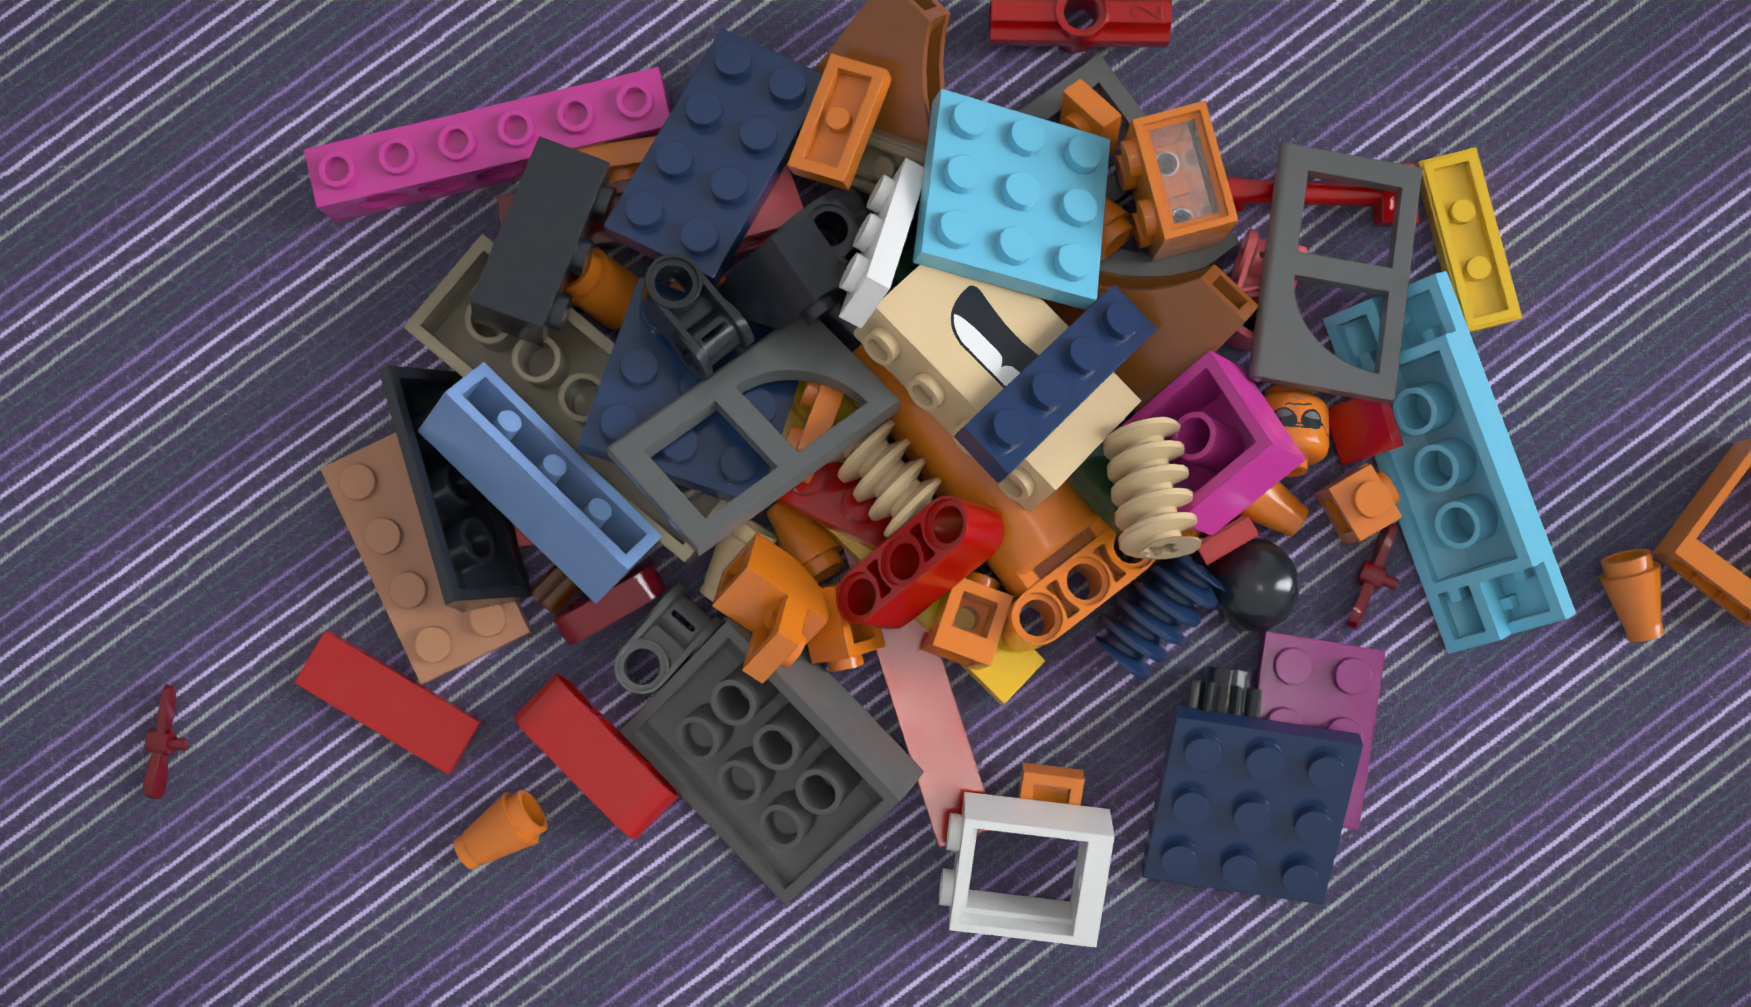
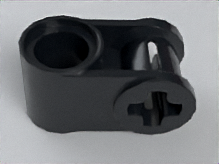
M665 254L655 259L649 266L640 297L641 307L647 318L652 321L672 345L682 363L697 378L705 380L713 374L712 366L737 346L744 349L754 342L752 331L740 312L721 296L697 265L688 257L679 254ZM663 281L678 283L684 288L687 297L679 301L664 299L659 295L655 286Z

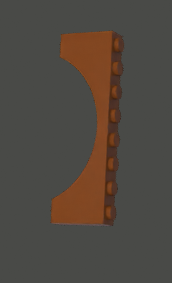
M867 0L814 70L823 74L831 53L888 69L892 81L874 128L927 146L932 102L941 89L945 90L943 60L950 12L937 0ZM1215 264L1194 271L1167 276H1132L1099 270L1097 300L1115 284L1157 328L1114 371L1141 400L1131 412H1138L1209 350L1216 352L1258 308V305ZM1041 298L1068 326H1071L1086 311Z

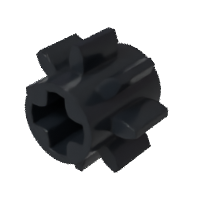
M1206 666L1204 682L1190 681L1187 708L1260 718L1263 690L1250 688L1252 672Z

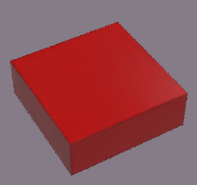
M1354 398L1328 407L1329 427L1342 466L1404 446L1390 403L1383 404Z
M1237 515L1213 536L1204 533L1197 537L1201 539V547L1190 555L1200 564L1208 565L1257 537L1259 533L1249 516Z

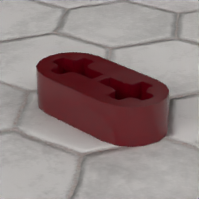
M648 561L632 568L597 604L587 595H584L561 609L552 617V620L565 642L571 645L591 636L652 601L665 591L667 587L653 563Z

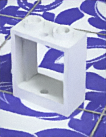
M964 792L961 814L950 813L946 850L956 851L954 869H942L939 890V905L949 906V930L1096 947L1115 837L1110 809ZM977 829L1080 841L1071 900L1062 901L970 890L969 885Z

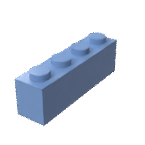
M485 362L481 363L444 392L418 430L431 445L595 604L662 537L637 510Z

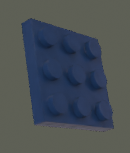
M642 277L638 278L578 443V451L613 463L615 462L608 457L607 446L702 381L682 363L672 345L645 315L641 307L640 298L645 278ZM659 283L655 286L659 295L664 299L679 301L687 297L686 292ZM746 320L754 336V342L744 349L737 346L712 366L713 372L771 333L775 328ZM800 380L769 382L751 388L742 394L782 435ZM718 411L651 457L673 483L728 502L769 474L771 468Z
M1175 706L1142 861L1143 878L1323 905L1363 748L1360 734Z

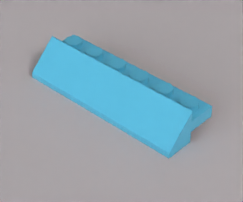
M1447 271L1433 274L1409 284L1395 398L1390 403L1404 446L1374 455L1379 471H1383L1391 479L1400 496V502L1395 504L1402 515L1398 521L1446 650L1450 654L1496 642L1514 633L1563 621L1575 615L1576 612ZM1383 296L1371 298L1323 319L1336 356L1344 362L1369 372H1374Z

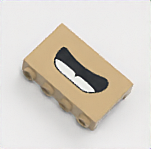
M919 265L881 300L862 329L857 327L854 330V335L863 344L870 358L883 365L908 390L911 399L919 407L929 411L953 437L1069 326L1039 297ZM1113 372L998 484L999 488L1007 497L1018 502L1026 511H1032L1067 480L1141 400ZM953 437L956 445L963 452L970 455V453Z

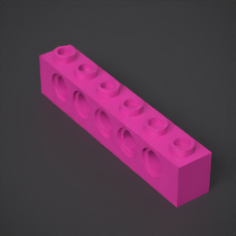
M655 67L304 149L316 207L335 222L519 180L523 176L539 136L575 150L598 146L604 143L657 136L670 115L672 108L660 69Z

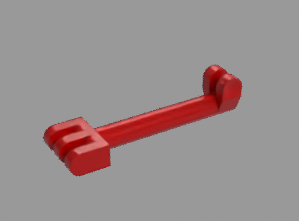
M1399 163V164H1404V165H1410V166L1418 167L1417 164ZM1226 176L1237 214L1243 211L1246 203L1271 204L1274 180ZM1307 181L1304 205L1373 206L1374 226L1392 227L1396 193L1334 181ZM1216 201L1215 210L1220 212L1218 202ZM1417 211L1416 225L1419 224V212H1418V211Z

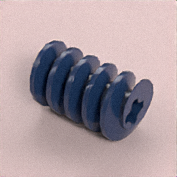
M1190 554L1171 558L1173 565L1170 568L1154 561L1150 566L1157 581L1154 585L1136 578L1132 584L1140 600L1135 603L1122 596L1116 599V603L1123 614L1121 620L1104 613L1099 617L1107 634L1104 638L1095 635L1096 640L1114 660L1138 679L1146 680L1151 674L1150 666L1145 657L1156 662H1163L1167 658L1168 653L1161 639L1175 645L1182 643L1185 637L1177 621L1190 627H1197L1200 624L1201 617L1194 604L1211 610L1217 606L1218 601L1211 586L1225 591L1221 583Z

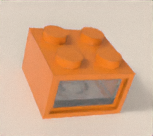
M1206 101L1132 120L1124 141L1120 142L1121 155L1115 156L1114 161L1121 189L1123 191L1132 190L1137 212L1130 214L1131 225L1135 228L1133 236L1139 249L1147 247L1150 260L1154 262L1221 244L1239 220Z

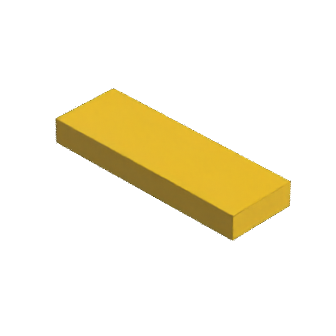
M1474 147L1417 162L1418 167L1423 168L1420 192L1442 272L1447 271L1469 332L1522 319L1477 148Z

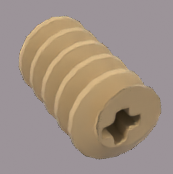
M1154 417L1135 421L1118 428L1103 441L1104 455L1110 460L1107 465V476L1115 484L1111 488V501L1119 507L1115 512V525L1123 531L1119 536V549L1124 554L1135 558H1176L1194 553L1201 547V539L1181 536L1182 531L1194 527L1198 520L1197 515L1193 513L1177 512V508L1192 502L1193 493L1189 489L1173 488V484L1182 482L1189 475L1188 467L1179 464H1169V461L1179 458L1185 451L1184 444L1181 442L1164 440V438L1173 436L1180 431V423L1175 419Z
M892 419L884 421L828 462L833 463L846 459L837 474L843 483L861 478L853 492V496L858 502L877 497L868 513L873 521L890 516L893 517L884 531L887 539L933 501L932 497L941 483L938 477L923 482L917 480V476L926 463L923 458L907 463L901 460L910 445L907 438L890 444L886 441L887 436L895 425Z

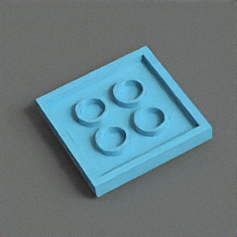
M941 89L932 102L913 263L1087 310L1097 300L1110 139Z

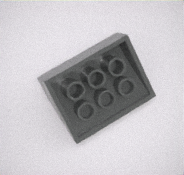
M730 618L620 732L767 887L787 905L893 809L924 774V771L821 663H811L809 651L805 647L797 660L789 668L786 669L780 665L763 684L743 672L742 669L752 632Z

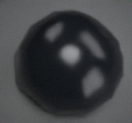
M1252 539L1215 560L1208 568V571L1225 589L1223 591L1211 586L1218 601L1214 609L1234 629L1240 631H1268L1287 620L1298 600L1297 569L1286 552L1269 540Z

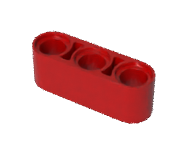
M940 496L933 500L846 573L836 591L838 612L845 621L856 625L883 629H900L908 625L995 554L1004 538L1002 516L992 506L954 496Z
M556 672L513 715L515 722L525 734L613 824L631 839L636 840L679 798L677 791L630 741L560 673Z

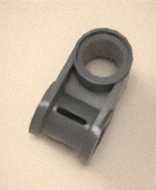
M678 582L658 602L644 620L645 623L620 649L615 658L614 665L617 680L623 688L632 693L651 694L658 692L719 630L725 621L719 615L713 618L709 616L685 594L687 587L683 583ZM675 612L680 613L695 627V631H690L674 616ZM646 649L654 652L659 658L660 672L654 681L642 685L632 679L628 667L632 656L638 651Z

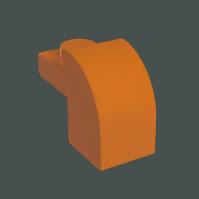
M756 533L723 570L712 607L752 632L742 671L762 684L780 665L786 669L789 668L797 660L804 646L828 622L829 618L825 596L809 571L793 556L759 533Z

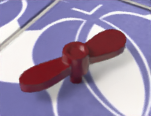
M1391 523L1380 530L1371 561L1364 560L1356 582L1363 585L1350 615L1347 627L1357 630L1373 589L1379 590L1382 585L1395 590L1399 579L1387 575V568L1383 566L1398 530V525L1395 523Z
M165 684L159 702L157 728H151L145 738V749L151 753L143 783V791L147 798L160 799L163 796L168 777V755L173 754L175 750L186 751L189 746L188 739L177 738L176 732L172 731L176 704L175 685Z

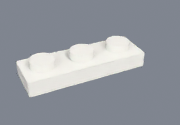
M905 158L892 179L882 175L874 187L866 205V208L872 210L874 214L869 213L853 243V247L860 250L861 253H856L853 256L839 284L841 289L847 291L839 317L861 329L891 287L922 189L924 167L908 158Z

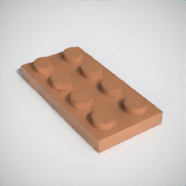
M396 432L320 468L421 685L438 679L533 633L519 601L461 612L445 605Z

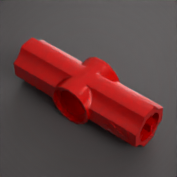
M990 0L989 45L1059 46L1063 50L1072 53L1086 52L1093 47L1167 48L1170 42L1172 24L1171 0ZM1071 9L1085 10L1093 18L1094 25L1086 29L1074 28L1068 24L1064 13Z

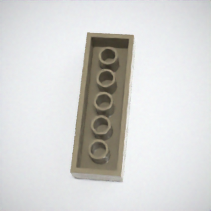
M481 234L403 328L462 377H465L481 363L485 362L662 535L659 539L660 543L684 563L692 565L698 557L697 553L616 463L578 451L579 440L615 343L573 308H570L566 322L560 332L554 329L550 330L544 347L474 322L470 300L494 245L490 239ZM675 484L705 519L729 503L720 498Z

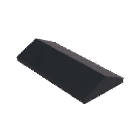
M389 365L379 369L445 605L461 612L520 601L533 596L511 521L418 432L444 392L463 377L456 371Z

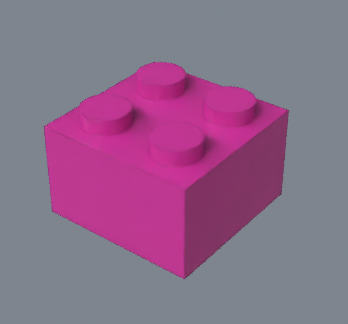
M1211 350L1122 425L1125 426L1135 421L1154 417H1168L1180 423V431L1173 436L1164 438V440L1179 441L1184 444V454L1175 460L1169 461V464H1179L1188 467V478L1173 484V488L1191 490L1193 500L1185 506L1177 508V512H1189L1197 515L1198 522L1192 528L1211 536L1306 460L1253 380L1248 379V373L1245 368Z

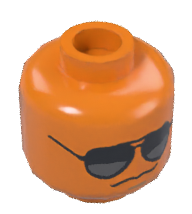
M1282 385L1269 387L1265 390L1264 398L1306 458L1303 463L1285 477L1305 475L1308 472V466L1320 462L1327 456L1329 448L1328 406L1320 397L1313 395V391Z

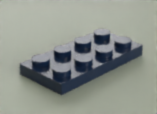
M721 28L603 225L606 237L653 259H657L665 254H679L688 257L697 265L710 283L716 287L787 164L823 74Z

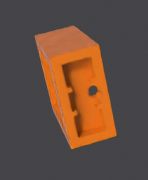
M1750 438L1734 442L1651 554L1747 627H1751V579L1696 538L1747 470L1751 471Z

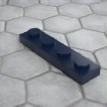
M1114 284L953 437L999 484L1139 348L1157 328Z

